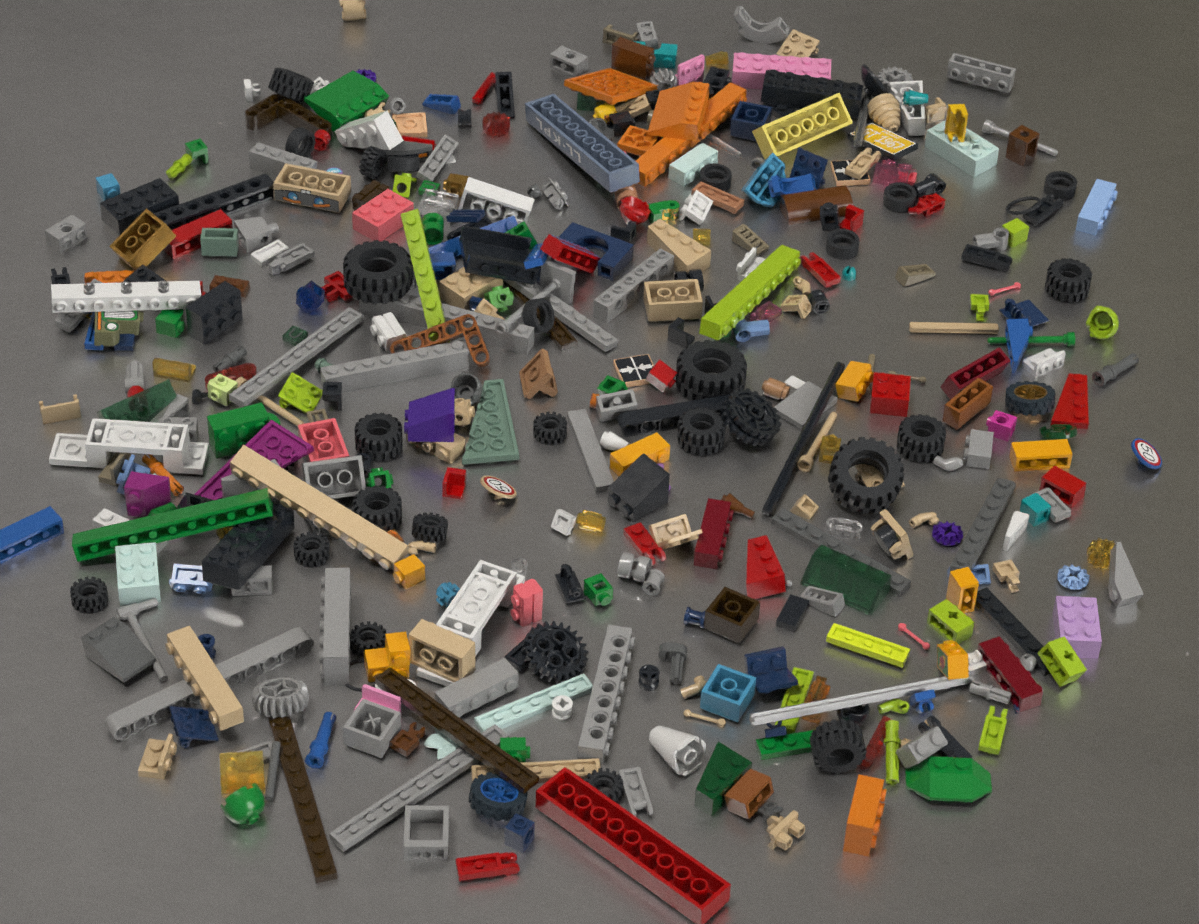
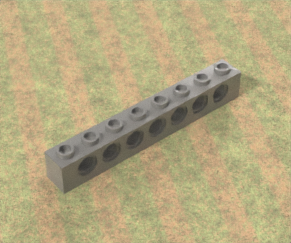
M608 625L578 744V759L599 758L600 764H603L604 756L609 755L610 743H608V740L613 738L614 728L612 724L616 725L618 712H615V710L620 709L621 704L619 693L623 694L625 682L622 680L623 678L627 679L628 666L626 664L631 662L632 652H630V649H634L635 637H632V628Z

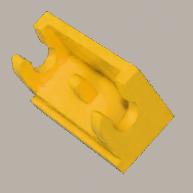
M948 104L944 133L947 134L948 140L951 142L953 137H957L959 142H964L968 120L965 104Z

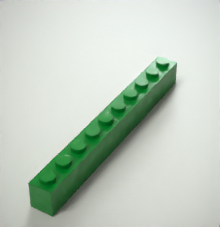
M268 488L74 533L72 547L77 562L114 554L116 553L115 546L160 543L273 516L272 502Z

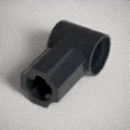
M930 173L924 181L911 185L916 190V199L930 193H937L939 195L946 189V183L935 173Z

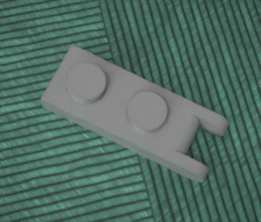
M640 767L619 770L621 779H623V792L629 812L636 816V810L647 809L648 815H652L653 808Z

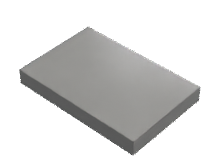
M808 381L773 408L778 410L777 414L781 418L802 430L822 389ZM831 395L823 413L837 403V397Z

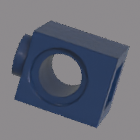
M516 813L504 827V845L524 853L534 840L535 822Z

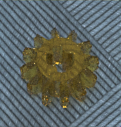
M1099 537L1097 540H1092L1086 553L1088 562L1092 563L1093 567L1098 566L1100 570L1102 568L1109 570L1110 550L1115 545L1114 540L1108 541L1107 538L1102 540Z

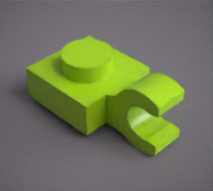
M970 294V309L976 311V321H984L985 311H989L988 295Z

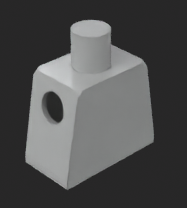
M263 217L234 221L235 229H238L239 242L247 254L272 243L271 234L279 232L276 222L267 225Z

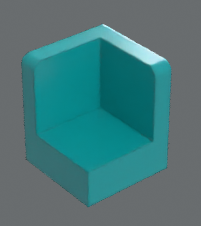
M1034 493L1021 500L1019 512L1029 515L1028 522L1033 527L1049 520L1051 505L1038 493Z

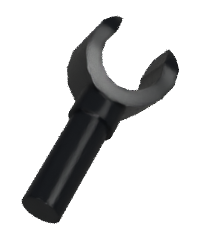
M199 389L193 390L192 403L200 404L202 398L208 397V392L201 393Z

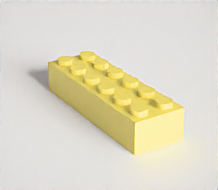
M837 93L763 125L752 132L766 160L772 152L779 157L838 131L853 122L840 93Z

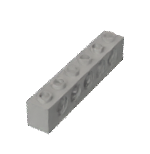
M662 249L652 254L594 299L593 317L606 324L611 322L644 295V282L663 281L673 273L674 255Z

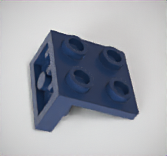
M783 646L744 655L745 672L747 675L756 677L755 688L759 693H770L776 689H789L794 685H798V679L787 668L786 649Z

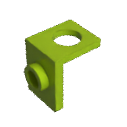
M402 172L401 175H395L393 192L402 197L409 198L412 181L417 182V179L411 177L412 174ZM404 183L407 189L404 193L398 192V184Z

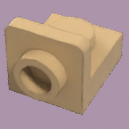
M788 295L780 305L782 311H798L801 319H805L812 310L807 295Z

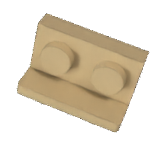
M168 734L166 741L149 738L138 769V776L164 779L166 771L171 769V757L176 754L177 742H174L173 734Z

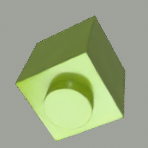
M1018 218L1002 225V228L1009 231L1008 245L1011 248L1027 241L1029 226Z

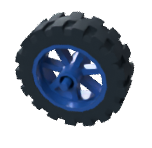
M488 772L486 775L480 774L478 778H474L471 783L468 802L471 803L470 807L475 809L477 814L484 815L486 819L510 821L516 813L519 815L523 814L528 791L523 794L498 774Z

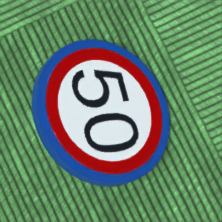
M1135 438L1131 442V448L1139 459V464L1146 465L1151 469H1159L1162 466L1161 456L1150 443L1141 438Z

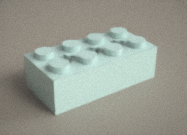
M946 120L927 130L925 147L970 176L976 177L997 165L999 148L966 128L964 142H959L957 137H953L952 142L948 140L947 134L944 133Z

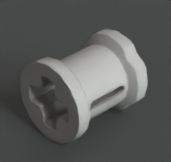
M652 569L648 572V579L643 583L642 589L646 594L655 596L660 591L659 586L664 582L665 575L660 570Z

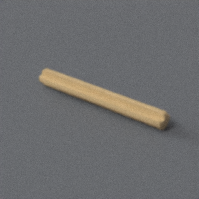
M910 322L909 331L911 333L998 334L999 326L997 323Z

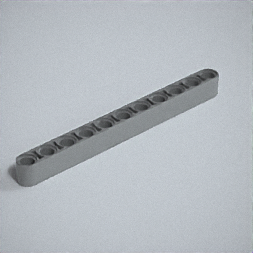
M296 627L217 664L216 667L231 689L309 652L314 646V641L302 627ZM184 679L108 715L104 725L112 736L120 741L172 716L170 706L191 708L200 704V698L193 694L190 682H186Z

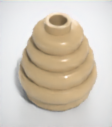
M890 93L874 97L867 106L870 119L875 124L896 132L901 124L899 101Z

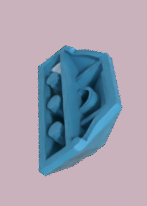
M772 152L752 174L741 191L753 202L772 208L778 199L771 198L768 181L771 180V176L775 175L786 178L785 164Z

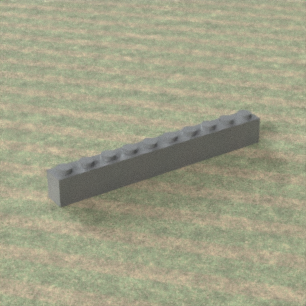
M406 294L395 302L390 301L388 304L378 303L377 305H372L369 302L368 304L363 303L362 300H359V311L381 316L391 312L397 321L427 328L420 297ZM442 303L446 322L462 315H472L487 345L525 355L529 354L534 345L535 327L514 322L509 326V331L506 334H498L495 326L500 320L505 321L504 319ZM467 320L464 323L465 328H470L473 325L472 320ZM455 327L448 328L449 335L455 333ZM473 337L471 340L479 342L480 338Z

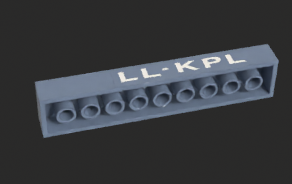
M555 94L525 103L526 121L609 192H615L618 189L640 182L639 164Z

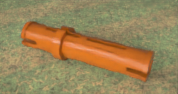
M145 454L142 457V462L150 468L151 474L169 477L170 490L174 496H179L178 493H183L184 487L166 470L161 461H158L152 454Z

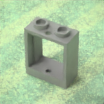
M405 806L404 861H448L449 806ZM411 822H443V840H410Z

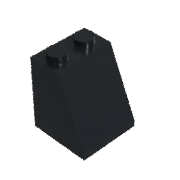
M642 454L608 487V502L619 510L624 517L635 522L668 502L670 474L646 454Z

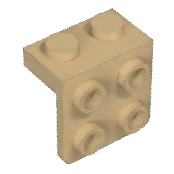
M686 514L648 526L652 538L659 547L662 546L663 550L698 539V534L703 533L702 529L694 532L691 531Z

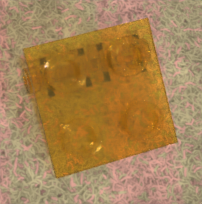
M263 751L220 753L222 795L232 794L244 786L247 789L253 788L251 785L253 783L258 784L261 791L265 792Z

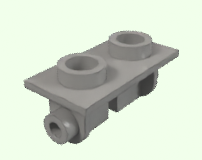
M548 177L550 182L542 186V192L554 208L560 209L564 204L569 208L567 203L569 198L564 191L560 192L561 187L557 181L553 182Z

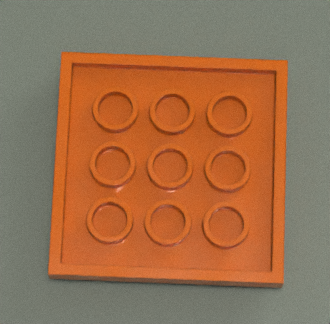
M611 68L564 80V86L571 88V91H579L585 96L594 97L595 100L606 101L609 105H616L617 102H626L628 99H635L644 94L646 95L647 91L657 90L656 84Z

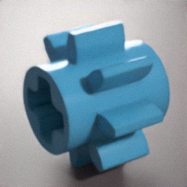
M451 582L442 583L436 590V595L438 596L436 601L441 606L444 605L447 608L460 588Z

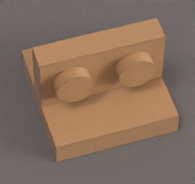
M541 349L519 371L523 394L528 399H531L539 390L543 394H548L552 397L558 393L548 351Z

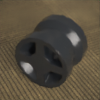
M458 109V125L467 124L471 126V109L466 111Z
M648 664L639 669L638 684L641 689L652 691L658 687L660 672L656 666Z

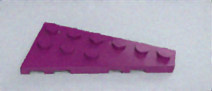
M270 420L245 445L270 461L275 459L281 468L314 451L312 445L273 420ZM234 456L194 495L212 500L222 499L221 478L232 475L230 461Z

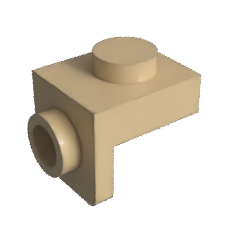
M939 97L935 98V104L925 106L926 123L944 119L947 107Z

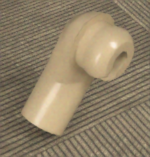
M796 276L792 281L794 287L802 291V295H807L808 298V295L811 293L810 283L800 276Z
M926 512L909 519V524L912 528H915L928 520L930 525H934L939 522V519L935 512Z
M703 676L695 677V684L680 689L684 699L702 691L707 683Z

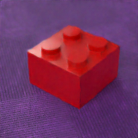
M874 372L870 413L907 417L911 376Z

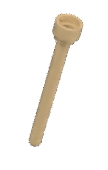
M239 377L236 380V382H238V388L248 380H246L243 377ZM264 395L256 399L297 427L300 424H304L302 420Z
M836 412L830 413L807 454L801 456L798 460L797 467L799 470L809 472L813 467V457L837 418Z

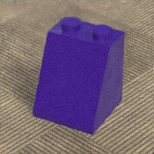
M455 388L409 402V410H405V421L408 422H404V434H408V442H454Z

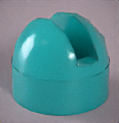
M846 266L842 271V278L846 281L855 280L856 269Z

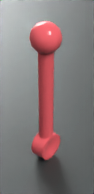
M1016 282L1012 286L996 290L990 289L988 294L994 296L995 293L1011 289L1018 290L1021 288V284Z
M900 623L898 625L899 631L906 632L920 643L924 650L930 648V644L922 641L908 630L906 624Z

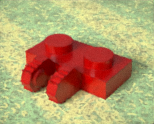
M340 271L324 277L326 285L322 286L318 293L323 297L326 296V301H335L339 296L344 301L353 298L345 289L344 276Z

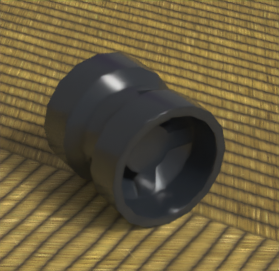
M817 289L808 295V300L816 314H824L830 309V303L823 290Z

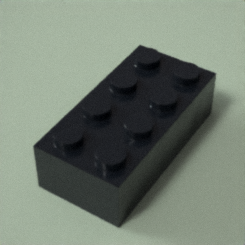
M161 178L155 179L147 184L100 202L101 217L120 236L146 208L154 214L179 205V195Z

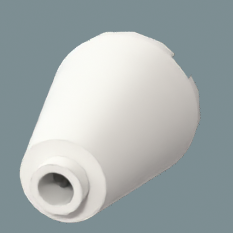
M657 726L650 732L649 742L676 774L689 776L701 766L702 762H700L702 755H706V744L700 737L664 726Z

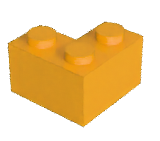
M406 631L385 634V648L364 651V665L368 682H375V678L390 667L405 678H409L410 646Z

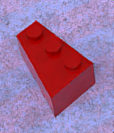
M767 535L748 539L746 587L747 596L753 599L786 592L785 574Z

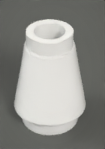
M604 431L599 445L603 446V449L617 451L628 446L629 442L611 431Z

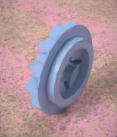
M1071 564L1069 567L1064 565L1062 569H1059L1057 579L1062 586L1078 590L1088 585L1090 575L1087 574L1086 569H1081L1080 566L1074 567Z

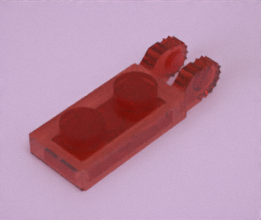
M883 716L866 747V758L859 765L860 768L869 770L883 745V742L880 740L881 738H886L885 722L891 720L889 717Z

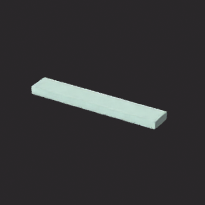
M581 674L474 717V723L481 733L494 724L500 729H504L553 709L552 700L557 696H568L573 701L590 694L593 684L585 674Z

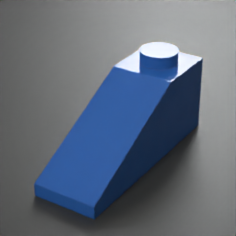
M1006 319L1004 332L1008 355L1011 360V373L1016 372L1029 344V338L1033 336V328L1029 326L1028 319Z

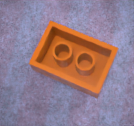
M858 775L846 825L844 852L869 857L870 849H875L877 836L875 835L879 832L881 819L878 818H881L885 806V803L881 802H885L887 789H883L884 779Z

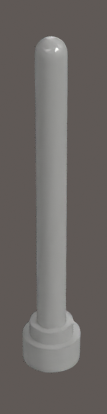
M988 119L982 128L984 133L993 134L994 132L1007 138L1009 133H1011L997 127L993 121ZM1038 143L1037 150L1053 156L1058 154L1056 149Z

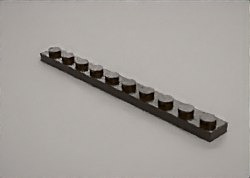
M388 668L375 678L378 686L386 692L400 697L402 704L523 794L539 783L538 775L393 668Z
M273 716L268 717L269 727L273 740L281 743L279 760L315 883L337 879L335 864L291 719L288 716L283 718H273Z

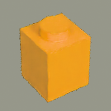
M413 554L394 563L393 578L396 583H400L406 590L425 580V565Z

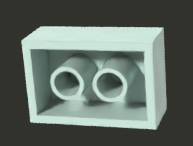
M156 542L115 546L120 606L138 604L154 598L161 602Z

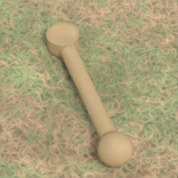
M689 709L683 712L685 717L691 716L716 723L719 727H725L726 725L725 719L722 718L718 720L692 713Z

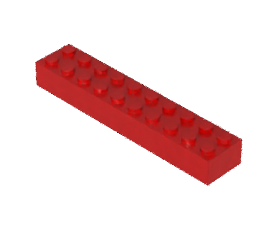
M564 767L536 790L535 808L695 924H704L729 902L731 889L729 882L567 767Z

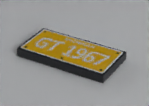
M873 122L866 125L862 146L865 148L869 147L874 152L879 151L882 156L895 161L918 149V143ZM855 130L848 133V139L851 141L854 140Z

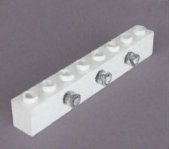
M200 281L51 284L52 313L186 309L188 305L201 297Z

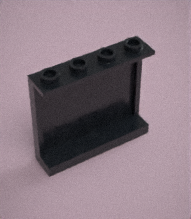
M463 226L459 243L465 273L535 285L539 266L525 269L524 261L530 254L529 248L532 238Z

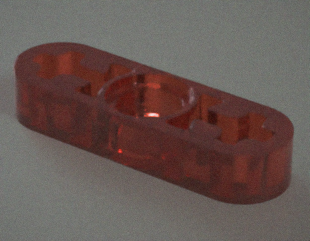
M244 363L208 374L205 377V388L207 389L208 382L218 374L226 377L235 376V378H231L234 381L239 377L250 380L257 374L256 366L252 363Z

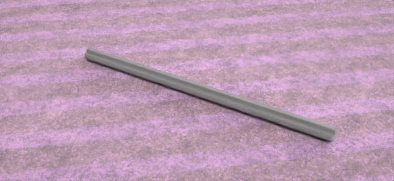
M968 671L969 678L948 680L945 676L751 713L749 722H751L752 726L910 696L931 689L935 691L971 684L973 675Z

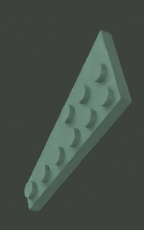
M503 379L484 381L482 395L469 433L465 454L462 458V465L519 460V451Z

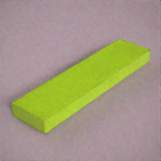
M793 668L792 674L798 679V685L786 689L780 708L805 703L813 679V671ZM800 717L782 720L781 726H786L787 734L795 733Z

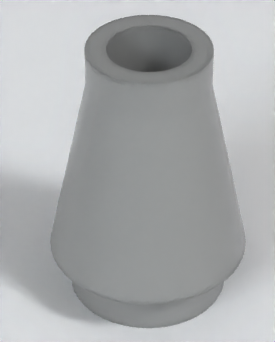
M394 98L389 103V109L394 114H401L406 108V104L401 98ZM395 103L399 105L398 109L394 108Z

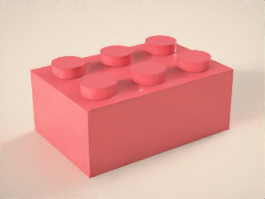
M387 189L352 212L353 230L371 240L382 242L403 227L401 213L414 210V203Z
M335 418L298 425V437L314 447L313 452L304 456L306 462L349 456Z

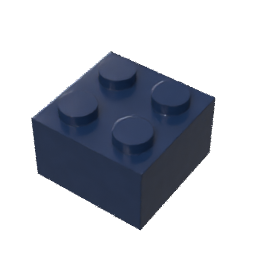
M740 101L731 119L730 136L756 141L752 131L771 122L772 107Z

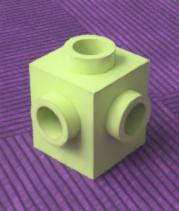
M218 374L208 382V398L228 406L232 402L229 400V394L238 388V382Z

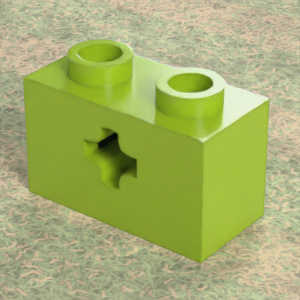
M947 599L929 609L927 624L946 640H953L960 644L972 637L975 622Z
M1065 636L1048 642L1038 652V655L1059 687L1076 681L1087 671Z

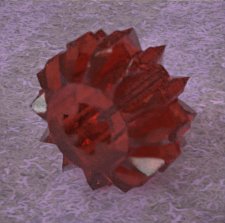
M493 111L492 114L487 113L482 120L483 132L487 136L492 135V137L498 136L500 138L501 135L506 136V133L510 130L509 117L505 113L501 114L500 112L495 113Z

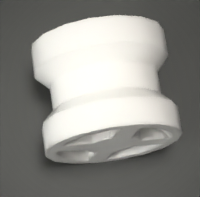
M564 695L555 697L552 700V717L558 722L570 720L573 714L572 699Z

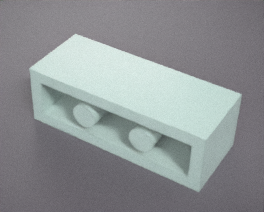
M701 143L669 165V179L685 187L699 177L702 167L708 164H717L718 151Z

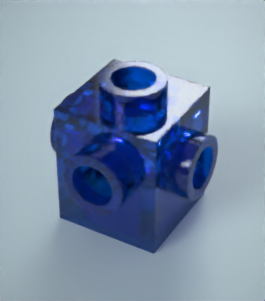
M311 280L304 287L301 286L297 290L296 304L299 308L310 313L314 309H318L324 302L325 290Z

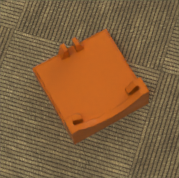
M630 125L618 141L617 146L622 151L642 156L659 142L661 137L647 135L648 130Z

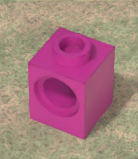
M996 410L993 416H989L987 419L986 427H988V432H994L993 437L1009 442L1015 431L1017 417Z

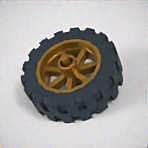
M1038 381L1016 382V384H1011L1010 387L1006 388L1005 405L1016 414L1022 413L1026 416L1028 414L1032 416H1037V414L1044 415L1045 412L1049 413L1051 409L1055 408V389H1052L1050 385L1047 386L1045 383H1038Z

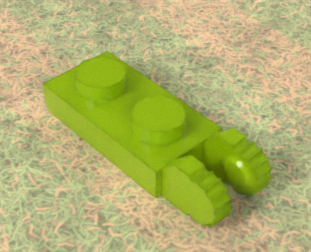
M990 705L980 738L979 751L999 755L1007 722L1008 709L1003 708L1001 716L996 717L994 716L995 706Z

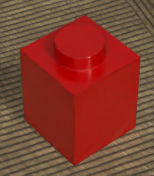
M659 360L650 370L645 380L663 393L667 388L671 389L676 383L674 378L677 372Z

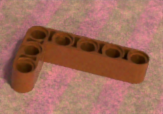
M470 314L462 315L397 340L390 347V351L393 354L399 346L404 347V351L444 344L464 337L474 363L478 367H486L490 363V355L478 324ZM472 320V327L465 328V321ZM455 327L456 331L454 334L449 335L446 332L447 329ZM437 333L439 335L438 339L430 341L429 337L431 334ZM473 337L480 338L479 343L476 345L470 344V340ZM415 340L421 341V345L418 348L412 347V343ZM485 354L486 359L483 362H478L477 356Z

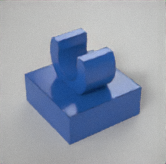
M934 689L915 693L908 699L910 706L917 705L916 710L920 714L924 712L923 704L928 707V711L934 709V704L931 700L936 695Z

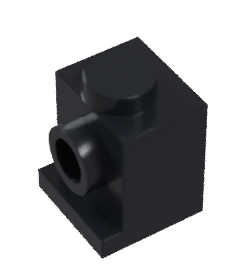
M827 202L820 206L822 231L840 229V216L837 204L833 205V203Z

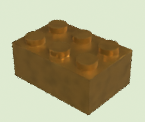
M146 208L109 247L121 260L133 270H136L142 264L147 266L176 235L162 220Z

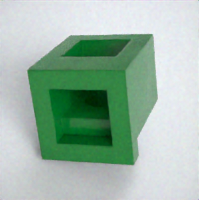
M607 375L599 384L597 390L599 395L628 390L625 382Z
M602 573L584 579L583 592L595 606L600 604L606 606L613 599V587Z
M526 737L500 738V748L517 761L523 763L526 762V759H530V746H526Z

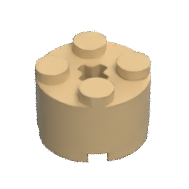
M339 0L340 7H343V21L366 19L365 0Z

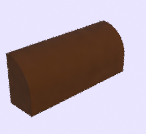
M843 185L781 195L780 210L788 225L820 221V206L827 202H831L833 205L837 204L839 216L845 217L846 207L849 204L853 205V200L847 186Z

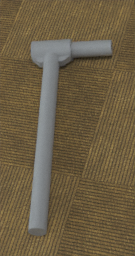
M154 598L116 609L118 618L129 621L138 639L156 658V662L152 666L160 681H167L168 676L136 618L140 611L158 606L157 599Z

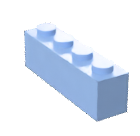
M1096 179L1078 216L1076 231L1096 236L1098 230H1102L1104 220L1107 219L1108 213L1112 209L1113 201H1116L1118 191H1115L1117 184Z

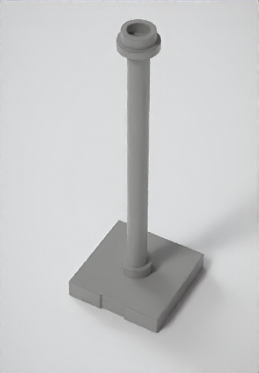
M546 260L541 265L539 284L544 289L532 299L544 298L549 293H552L566 304H571L574 296L576 271ZM524 305L505 321L500 320L497 322L495 330L498 334H506L509 331V326L522 316Z

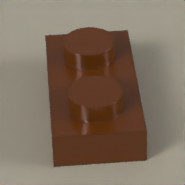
M215 275L209 285V290L226 281L241 290V297H244L250 285L247 280Z

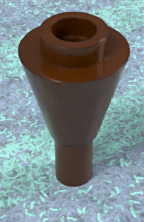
M731 493L723 495L721 500L731 502V510H734V513L753 518L755 512L745 507Z

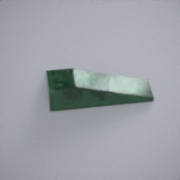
M168 379L96 413L99 419L150 422L177 395Z

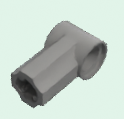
M996 228L993 233L973 236V244L985 249L993 248L997 251H1003L1008 246L1009 231L1005 228Z
M131 361L130 364L126 365V394L132 386L136 385L141 386L145 390L143 365L138 363V361Z

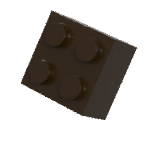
M724 587L705 611L704 628L740 644L759 619L760 601Z

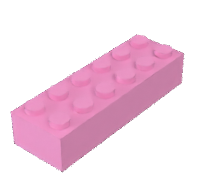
M743 52L734 53L732 83L745 89L762 90L766 70L771 69L785 73L792 72L797 75H810L816 78L824 77L831 80V59L746 54Z

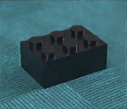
M224 281L186 307L188 336L204 345L243 318L241 290Z

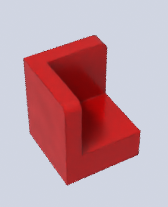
M849 204L846 207L845 219L840 223V229H848L855 232L863 224L864 210Z
M447 467L442 482V497L462 499L466 487V470Z

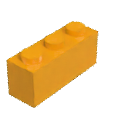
M656 432L610 453V468L620 476L642 454H646L657 464L669 460L670 445Z
M1067 439L1011 442L1009 458L1014 472L1050 470L1054 465L1060 469L1070 468L1073 454Z

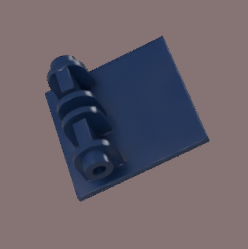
M798 147L789 178L812 174L818 190L820 185L823 186L826 182L823 175L828 159Z
M1007 299L1005 301V308L999 309L1007 319H1028L1029 326L1032 327L1049 322V319L1029 299L1017 304L1013 299Z
M169 707L172 714L171 721L174 723V731L176 736L179 737L178 743L183 748L189 747L192 739L219 741L207 710Z

